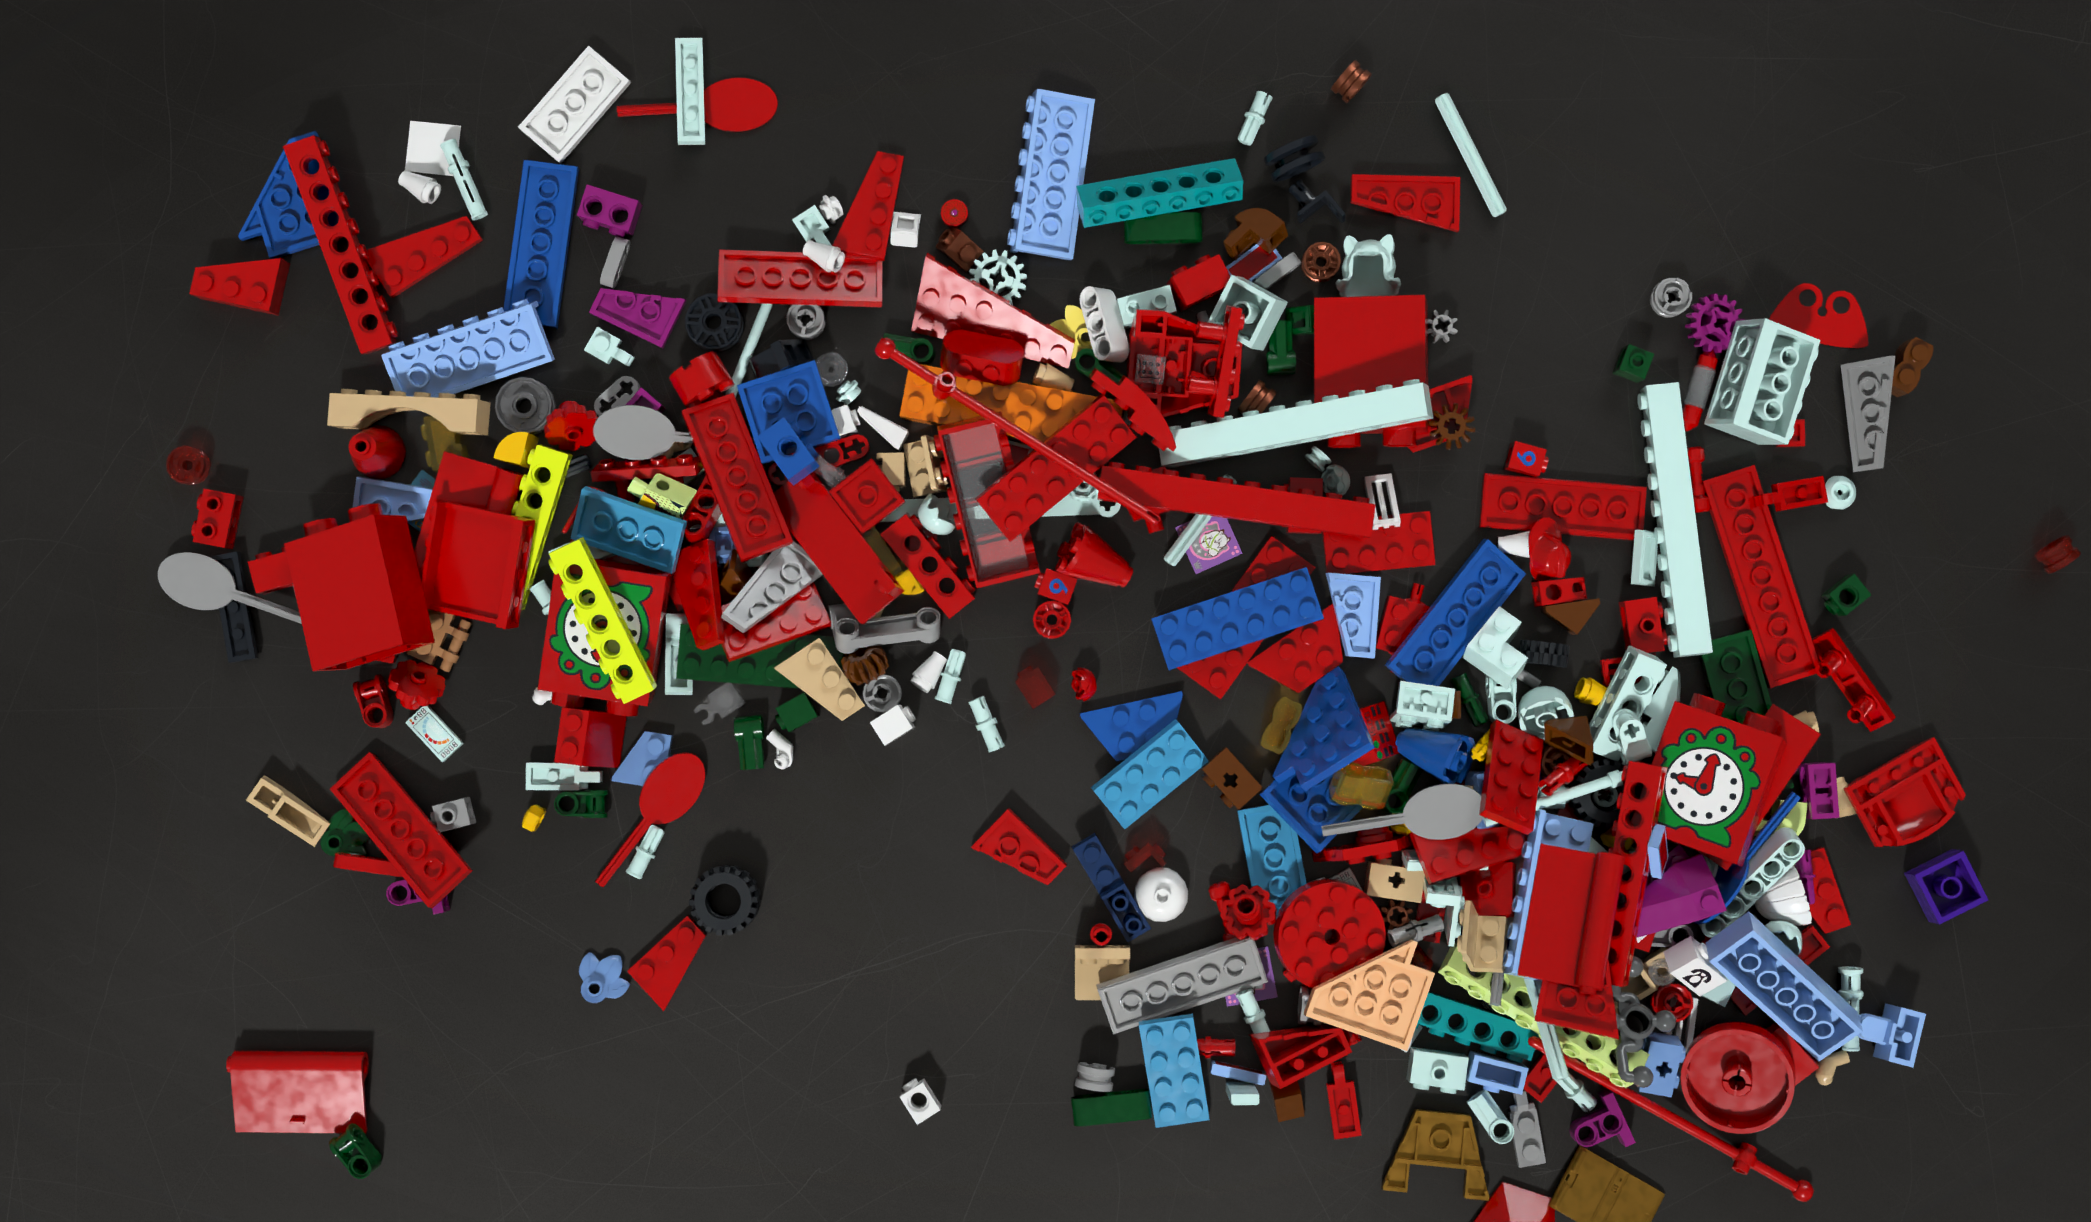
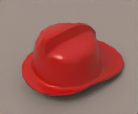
M1549 517L1541 518L1534 523L1529 533L1530 573L1538 581H1546L1552 577H1565L1566 570L1571 562V552L1568 546L1562 542L1560 527L1556 521Z

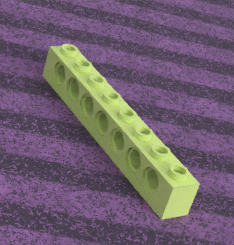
M1456 941L1454 947H1450L1438 973L1442 974L1449 983L1466 989L1473 998L1484 1000L1490 1004L1493 972H1475L1476 976H1472L1468 972V965L1466 962H1463L1461 952H1458ZM1504 974L1501 1006L1492 1005V1009L1500 1014L1510 1016L1517 1025L1525 1029H1531L1539 1034L1541 1039L1537 1022L1534 1021L1535 1016L1524 978ZM1515 996L1521 999L1522 1006L1516 1002ZM1555 1026L1561 1049L1567 1056L1578 1058L1586 1063L1590 1070L1602 1073L1610 1078V1081L1616 1086L1627 1088L1634 1084L1633 1082H1625L1620 1078L1617 1061L1614 1064L1610 1059V1054L1616 1059L1615 1052L1617 1046L1621 1043V1036L1617 1040L1568 1029L1569 1035H1567L1562 1027ZM1586 1039L1592 1043L1593 1050L1587 1046ZM1642 1049L1638 1052L1627 1053L1629 1071H1633L1637 1066H1645L1650 1054Z

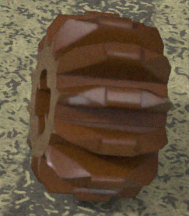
M1457 403L1453 404L1452 412H1449L1448 406L1444 404L1442 405V410L1445 413L1443 416L1436 410L1433 412V415L1439 419V422L1430 420L1429 425L1438 427V429L1431 431L1429 434L1431 437L1438 434L1441 435L1436 441L1438 446L1446 439L1447 450L1451 448V441H1455L1457 449H1460L1462 444L1459 438H1462L1467 443L1471 441L1470 437L1464 434V432H1475L1474 427L1466 426V424L1472 423L1475 419L1473 416L1466 419L1463 418L1468 412L1466 407L1458 414ZM1450 419L1456 420V425L1460 426L1458 432L1454 430L1455 434H1449L1448 428L1444 427L1445 422L1449 423Z
M880 645L859 648L854 653L845 654V657L841 660L846 678L849 679L850 683H856L857 686L864 682L869 684L872 680H878L877 677L886 673L885 670L889 667L886 653Z

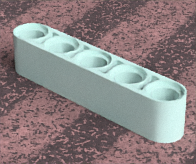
M1787 827L1778 829L1748 861L1749 871L1746 880L1733 899L1734 901L1726 907L1727 911L1720 913L1712 922L1699 925L1705 936L1712 938L1739 919L1803 856L1805 851L1804 844L1793 829ZM1788 842H1792L1791 845L1784 847ZM1773 861L1772 864L1765 866L1766 863ZM1754 880L1751 884L1745 885L1747 882Z

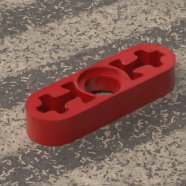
M335 853L333 864L335 868L402 877L388 859L349 853Z

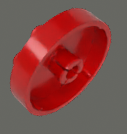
M1321 879L1299 887L1284 901L1276 917L1273 937L1276 953L1285 969L1302 984L1314 988L1382 954L1385 947L1386 930L1379 908L1366 893L1354 885L1341 880ZM1329 929H1334V935L1337 938L1332 937L1330 940L1325 941V933Z
M1725 1022L1714 1025L1701 1032L1691 1042L1686 1051L1681 1069V1087L1684 1097L1692 1111L1701 1120L1716 1129L1735 1134H1748L1764 1130L1784 1116L1790 1107L1794 1095L1795 1068L1788 1050L1777 1037L1759 1026L1744 1022ZM1738 1070H1740L1739 1076H1742L1744 1080L1735 1081L1732 1079V1076L1737 1075Z

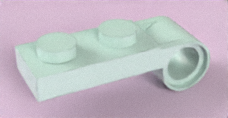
M666 613L665 695H692L693 680L676 679L680 625H689L684 613Z

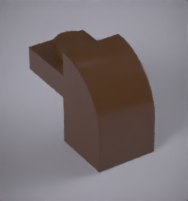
M1251 208L1235 216L1238 228L1230 231L1223 242L1228 255L1236 261L1254 242L1270 254L1288 236L1284 221L1272 212L1262 208Z

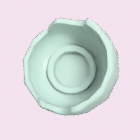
M929 493L918 508L919 521L923 527L933 534L948 535L955 528L954 519L948 520L950 508L935 495Z
M1783 920L1771 921L1764 925L1797 956L1800 955L1802 936L1800 930L1795 925Z

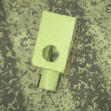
M660 473L654 476L649 485L634 477L627 489L628 492L640 498L639 505L680 519L683 518L697 490Z

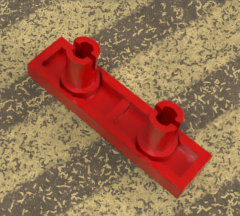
M1226 305L1222 324L1198 321L1196 326V337L1219 341L1220 345L1214 377L1209 379L1189 376L1186 391L1210 395L1208 414L1214 417L1224 418V414L1229 411L1231 396L1228 395L1229 384L1233 385L1235 380V368H1232L1234 357L1237 358L1239 355L1240 341H1237L1238 332L1243 329L1245 314H1242V308Z
M682 454L676 458L668 459L666 456L660 455L650 460L626 459L615 462V459H604L599 461L592 469L591 477L592 482L614 481L618 497L634 502L635 496L627 491L634 477L650 479L660 473L684 484L683 476H696L703 466L700 458L693 457L692 454Z
M1831 628L1812 638L1817 657L1821 661L1816 666L1815 671L1821 678L1831 676L1850 702L1852 707L1847 712L1848 719L1853 723L1863 721L1870 732L1892 722L1896 716L1835 629Z

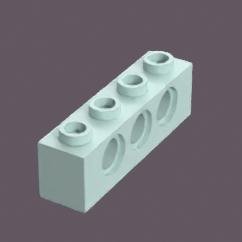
M1630 645L1628 646L1589 724L1594 753L1614 761H1619L1621 756L1617 747L1616 735L1614 731L1610 733L1613 727V715L1622 709L1626 701H1629L1628 706L1623 709H1630L1635 713L1637 719L1641 720L1640 717L1646 706L1652 701L1653 692L1658 682L1665 675L1667 664L1657 656ZM1642 676L1640 682L1637 683V684H1634V683H1635V680H1636L1638 677Z

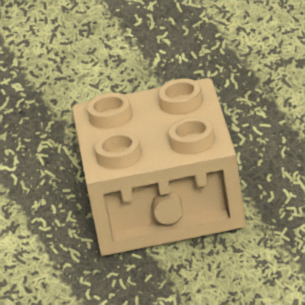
M923 435L920 441L903 444L913 497L917 498L926 496L929 493L936 494L947 491L946 484H949V477H943L940 465V458H943L944 454L943 450L937 451L934 437Z
M1465 900V909L1460 910L1459 916L1463 932L1457 939V949L1462 954L1463 962H1466L1472 972L1504 973L1503 957L1506 950L1507 917L1478 916L1472 901Z
M1075 945V999L1101 1000L1097 984L1129 974L1130 946Z

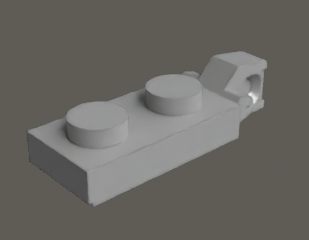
M1523 1090L1522 1095L1513 1093L1515 1105L1509 1106L1510 1112H1508L1509 1122L1514 1128L1512 1139L1517 1165L1519 1168L1545 1164L1546 1159L1537 1109L1533 1102L1528 1103L1526 1091Z

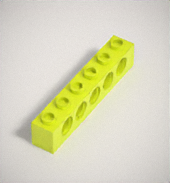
M537 445L536 449L532 448L527 461L530 469L528 475H523L519 490H522L520 501H515L511 515L536 520L521 610L526 608L530 588L535 579L573 456L572 454L544 445ZM543 467L549 469L551 477L546 483H543L538 478V472ZM534 493H538L543 500L541 507L538 509L534 508L530 503V498Z
M584 537L549 553L551 557L548 560L549 565L555 575H560L564 583L561 584V589L568 600L572 599L576 607L573 610L574 615L580 625H585L589 633L586 634V639L593 650L597 649L601 657L598 660L599 665L605 675L609 673L613 681L611 689L617 699L621 698L625 704L653 691L657 684ZM572 564L579 565L582 568L583 575L581 578L571 576L569 569ZM588 589L595 594L594 603H587L583 600V590ZM596 615H603L607 618L608 625L606 628L596 626L594 622ZM616 640L620 644V652H610L607 648V641ZM620 665L630 666L633 671L632 677H623L619 672Z

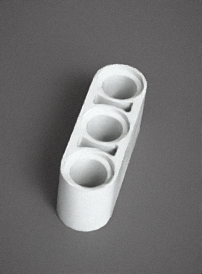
M1085 287L1080 294V305L1095 357L1103 361L1124 362L1129 355V344L1114 292L1109 289Z

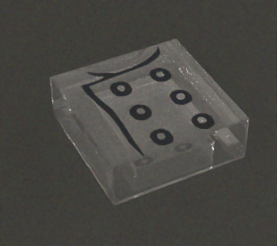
M1137 354L1135 381L1158 385L1163 384L1166 357Z

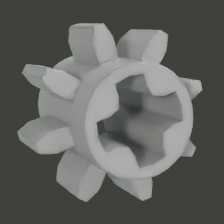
M1434 310L1432 312L1434 319H1428V335L1431 334L1434 337L1433 343H1436L1439 338H1443V341L1447 343L1449 341L1448 333L1456 334L1458 332L1453 328L1457 318L1451 319L1448 316L1449 310H1446L1443 315H1439ZM1438 321L1440 324H1446V328L1443 331L1441 329L1436 330L1435 326L1438 324Z

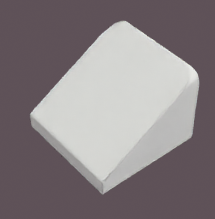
M894 212L891 227V245L914 248L918 246L921 214Z

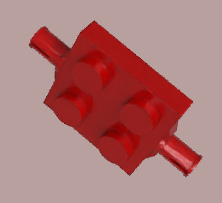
M1413 583L1411 596L1407 599L1387 596L1376 637V649L1387 651L1390 655H1393L1430 607L1420 601L1424 585Z

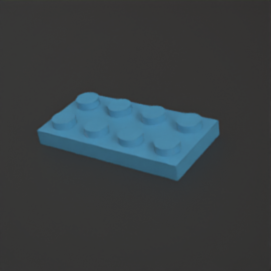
M585 486L581 490L570 539L577 540L584 537L587 545L672 574L676 570L687 521Z
M1175 719L1095 783L1091 789L1121 826L1126 829L1208 763L1209 760Z
M1269 804L1237 810L1251 888L1258 885L1263 890L1269 892L1270 902L1275 904L1277 915L1282 904L1290 894L1307 884L1298 835Z
M1193 1014L1139 1021L1155 1127L1210 1120Z

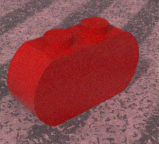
M961 329L953 330L943 338L940 366L944 372H949L956 377L1007 386L1014 384L1020 378L1024 349L1015 340Z

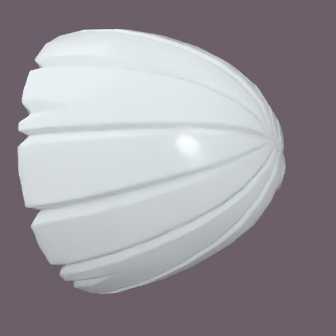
M1794 865L1754 905L1757 911L1770 921L1783 920L1795 926L1808 925L1812 921L1810 907L1806 899L1807 896L1804 895L1805 890L1802 881L1799 880L1800 876Z

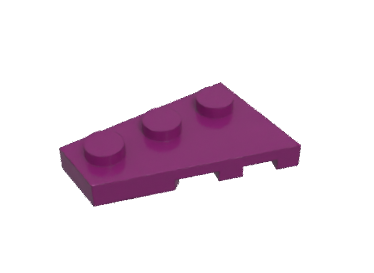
M600 288L589 313L663 349L687 300Z

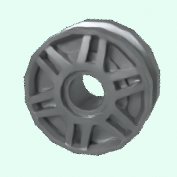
M527 377L509 380L500 388L495 401L498 419L504 427L515 433L527 432L534 435L542 432L547 424L546 417L556 409L554 396L547 386L533 378ZM529 399L532 404L531 409L527 413H522L519 408L520 403L523 400Z

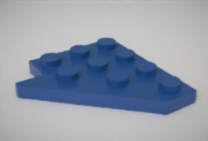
M316 131L291 138L287 144L313 135L319 137ZM284 150L238 235L242 241L262 235L270 259H276L320 245ZM312 160L308 165V170L311 174H315L319 170V162L317 160ZM326 185L318 190L320 200H325L329 196V189ZM334 211L329 214L328 223L330 226H335L339 222V216Z

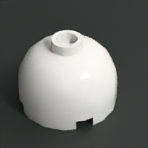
M1156 867L1139 877L1134 889V899L1146 918L1156 922H1167L1175 919L1183 912L1188 902V889L1185 881L1177 872L1169 868Z

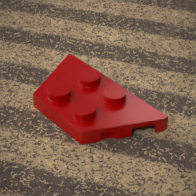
M1472 375L1429 389L1432 412L1436 410L1443 416L1445 413L1442 410V405L1446 404L1449 412H1452L1454 403L1458 404V414L1465 407L1469 409ZM1434 415V419L1428 420V433H1416V446L1407 447L1411 452L1415 453L1437 445L1436 441L1441 435L1438 434L1431 437L1429 434L1431 431L1438 429V427L1429 425L1430 420L1439 422V419ZM1450 419L1449 423L1445 422L1444 427L1448 428L1449 434H1455L1454 430L1458 432L1460 426L1456 425V420Z
M1333 603L1322 610L1324 619L1294 629L1248 661V666L1297 693H1300L1343 663V656Z
M1410 835L1393 836L1392 839L1359 845L1353 843L1325 848L1317 854L1315 851H1312L1313 862L1346 860V863L1357 864L1365 862V857L1372 856L1376 859L1392 857V852L1413 845Z

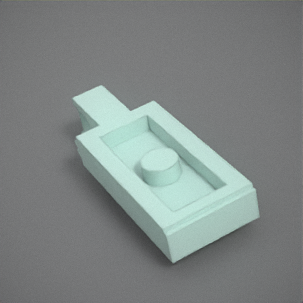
M526 763V790L579 791L588 789V782H603V771H588V766L564 763Z

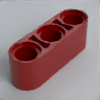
M707 476L702 481L682 518L687 521L684 534L687 540L693 544L709 537L721 515ZM705 502H714L712 507L708 509L702 508ZM693 525H702L697 532L689 531Z

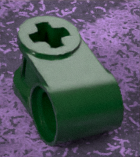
M608 790L565 791L555 798L554 808L562 816L607 818L605 796L608 795ZM565 796L572 797L575 802V806L571 811H567L562 807L561 802Z
M349 1124L343 1134L339 1137H333L329 1141V1147L333 1154L340 1159L354 1178L364 1179L381 1165L382 1159L379 1151L376 1150L366 1137L364 1131L356 1124ZM361 1159L367 1162L368 1167L363 1165Z

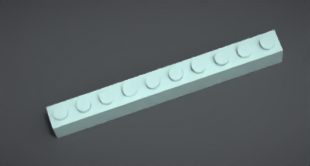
M1419 379L1404 381L1403 386L1393 388L1392 385H1382L1376 387L1375 392L1365 393V390H1356L1349 392V397L1339 398L1338 395L1323 397L1322 402L1313 404L1311 400L1296 402V407L1287 409L1284 405L1270 407L1269 412L1261 414L1257 410L1244 412L1241 418L1233 419V416L1218 417L1217 422L1207 424V421H1196L1191 423V427L1184 429L1181 426H1170L1176 449L1173 452L1168 447L1165 451L1159 448L1161 466L1168 468L1434 419L1429 386L1423 382L1420 383Z
M1679 382L1646 385L1640 390L1641 393L1638 394L1637 400L1640 410H1643L1644 420L1641 421V432L1643 437L1646 436L1647 447L1644 448V457L1646 463L1650 464L1651 474H1648L1647 481L1650 490H1653L1654 500L1651 501V513L1657 520L1654 538L1656 544H1660L1661 554L1658 555L1657 561L1660 571L1663 570L1664 581L1661 582V593L1663 598L1667 600L1664 618L1666 624H1670L1671 635L1668 636V648L1670 652H1673L1674 658L1705 655L1712 653L1713 650Z

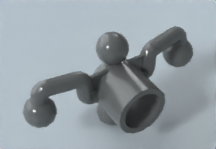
M1633 956L1630 977H1638L1643 971L1644 965L1642 960L1636 956ZM1612 985L1613 999L1618 1002L1616 1021L1618 1034L1621 1036V1043L1617 1046L1615 1052L1618 1074L1625 1082H1633L1637 1087L1641 1088L1648 1087L1653 1082L1652 1071L1646 1066H1637L1633 1071H1629L1627 1053L1641 1050L1643 1040L1653 1032L1655 1027L1663 1032L1674 1029L1676 1018L1673 1013L1667 1010H1661L1654 1016L1649 1008L1640 1004L1637 995L1630 992H1621V987ZM1628 1014L1639 1018L1642 1022L1643 1032L1637 1033L1629 1029L1626 1023Z

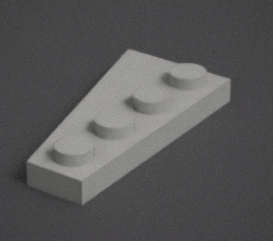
M1895 356L1841 365L1853 472L1875 470L1884 467Z
M793 541L788 546L772 551L722 613L721 618L742 633H745L823 574L805 550Z

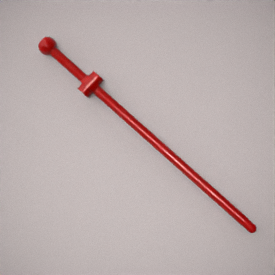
M881 338L877 344L875 354L879 358L884 360L891 358L932 384L933 395L937 399L943 400L951 396L1149 523L1157 525L1158 521H1160V517L1156 513L958 389L953 374L943 372L936 375L895 349V343L889 338Z
M1536 1036L1530 1037L1528 1039L1529 1045L1545 1054L1542 1040ZM1563 1052L1566 1066L1730 1156L1734 1161L1732 1169L1736 1172L1747 1175L1749 1169H1753L1791 1190L1796 1200L1807 1202L1811 1199L1814 1190L1808 1181H1795L1757 1160L1755 1155L1758 1149L1753 1145L1742 1142L1738 1149L1630 1088L1614 1085L1610 1078L1604 1074L1590 1070L1585 1063L1576 1058L1569 1057Z

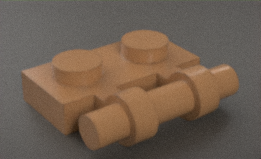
M427 609L435 643L410 650L407 654L431 665H434L437 657L440 656L443 658L440 669L450 672L453 663L456 664L459 659L457 654L463 641H467L469 637L468 630L471 622L461 619L457 628L452 626L456 615ZM450 634L454 637L448 650H446L442 646L447 635Z

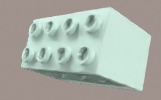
M1766 318L1736 321L1704 424L1758 445H1788L1789 440L1794 434L1797 414L1802 408L1805 388L1810 382V372L1813 363L1818 356L1820 340Z

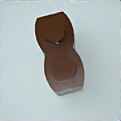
M1915 337L1905 341L1898 347L1894 355L1892 395L1900 397L1914 390L1920 380L1921 369L1931 360L1933 345Z

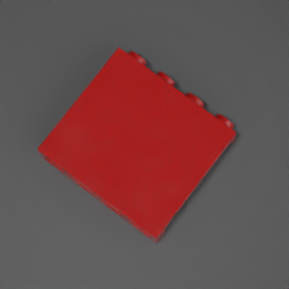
M448 501L434 502L429 514L431 524L429 534L425 540L427 548L425 560L421 566V584L427 609L493 623L498 628H518L536 520Z

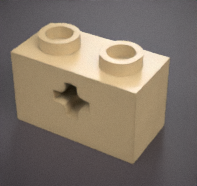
M1387 858L1375 859V862L1368 861L1364 893L1368 896L1421 903L1425 877L1424 871H1407L1404 863H1402V866L1393 865L1392 859ZM1395 872H1397V876L1401 877V882H1396L1395 886H1393V883L1388 881L1389 876L1393 877Z

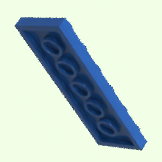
M524 160L503 310L505 312L513 309V303L528 299L529 303L537 301L539 306L536 307V311L542 326L558 328L579 168L576 166Z
M1483 539L1385 666L1402 681L1439 686L1463 656L1470 641L1496 609L1502 606L1526 573L1488 539Z
M1305 567L1152 618L1151 620L1167 668L1171 670L1322 620L1324 617L1308 569Z

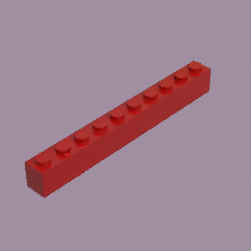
M1108 462V466H1102L1100 479L1144 507L1370 538L1372 534L1376 504L1369 503L1370 498L1353 496V501L1342 500V494L1326 493V497L1315 496V491L1308 489H1299L1298 493L1287 492L1288 487L1272 485L1271 489L1260 488L1261 483L1244 481L1243 486L1233 484V479L1217 477V482L1206 480V475L1190 473V477L1186 478L1179 477V472L1163 469L1162 474L1151 473L1152 468L1145 466H1136L1135 470L1124 469L1125 464ZM1098 491V500L1116 502Z

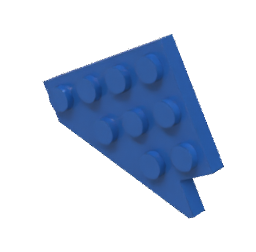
M1339 666L1315 682L1274 771L1273 778L1279 784L1296 773L1300 786L1307 791L1375 748L1345 672Z

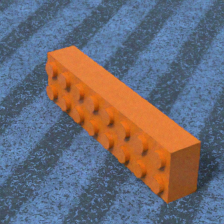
M922 365L936 375L944 372L942 368ZM908 370L900 411L901 419L941 426L981 416L951 396L943 400L937 399L933 395L932 384ZM954 376L958 389L993 411H1001L1004 418L1042 442L1097 398L1096 396L1020 382L1001 386ZM1107 399L1117 413L1122 416L1123 408L1113 402V399ZM1007 433L1008 439L1018 440L1014 436Z

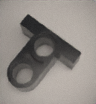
M794 339L778 340L770 344L771 348L750 358L749 363L755 378L758 379L813 361L814 359L806 340Z

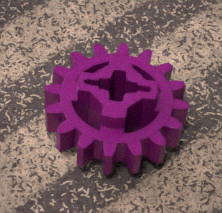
M1711 294L1708 297H1700L1699 303L1691 305L1694 313L1686 314V317L1691 319V323L1686 324L1685 328L1692 330L1687 337L1688 339H1696L1695 347L1703 346V352H1711L1713 349L1715 353H1721L1722 350H1727L1736 321L1745 320L1739 319L1738 315L1742 312V309H1734L1735 300L1727 302V295L1718 297L1717 294Z

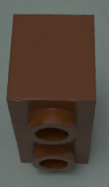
M1227 747L1220 750L1201 768L1204 772L1201 776L1202 779L1211 788L1215 785L1223 793L1220 799L1230 809L1235 806L1239 810L1263 789ZM1226 773L1230 776L1236 775L1234 778L1236 784L1233 787L1229 784L1224 786L1223 783L1226 780L1223 776Z

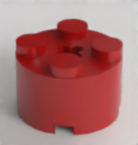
M714 351L694 358L690 361L691 364L685 369L681 366L669 377L686 408L702 404L706 400L710 401L724 396L722 392L735 385L720 357Z

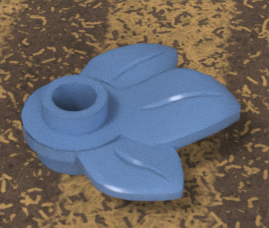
M591 952L584 956L579 966V975L583 980L581 994L587 1002L599 1003L605 998L616 999L627 991L630 983L623 978H619L622 971V960L619 955L608 956L600 962ZM593 984L600 987L599 992L596 994H592L589 991L590 986Z

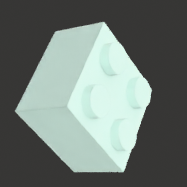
M1231 275L1207 323L1222 324L1226 305L1242 308V314H1245L1243 329L1238 332L1237 341L1251 349L1263 351L1288 302L1244 277Z

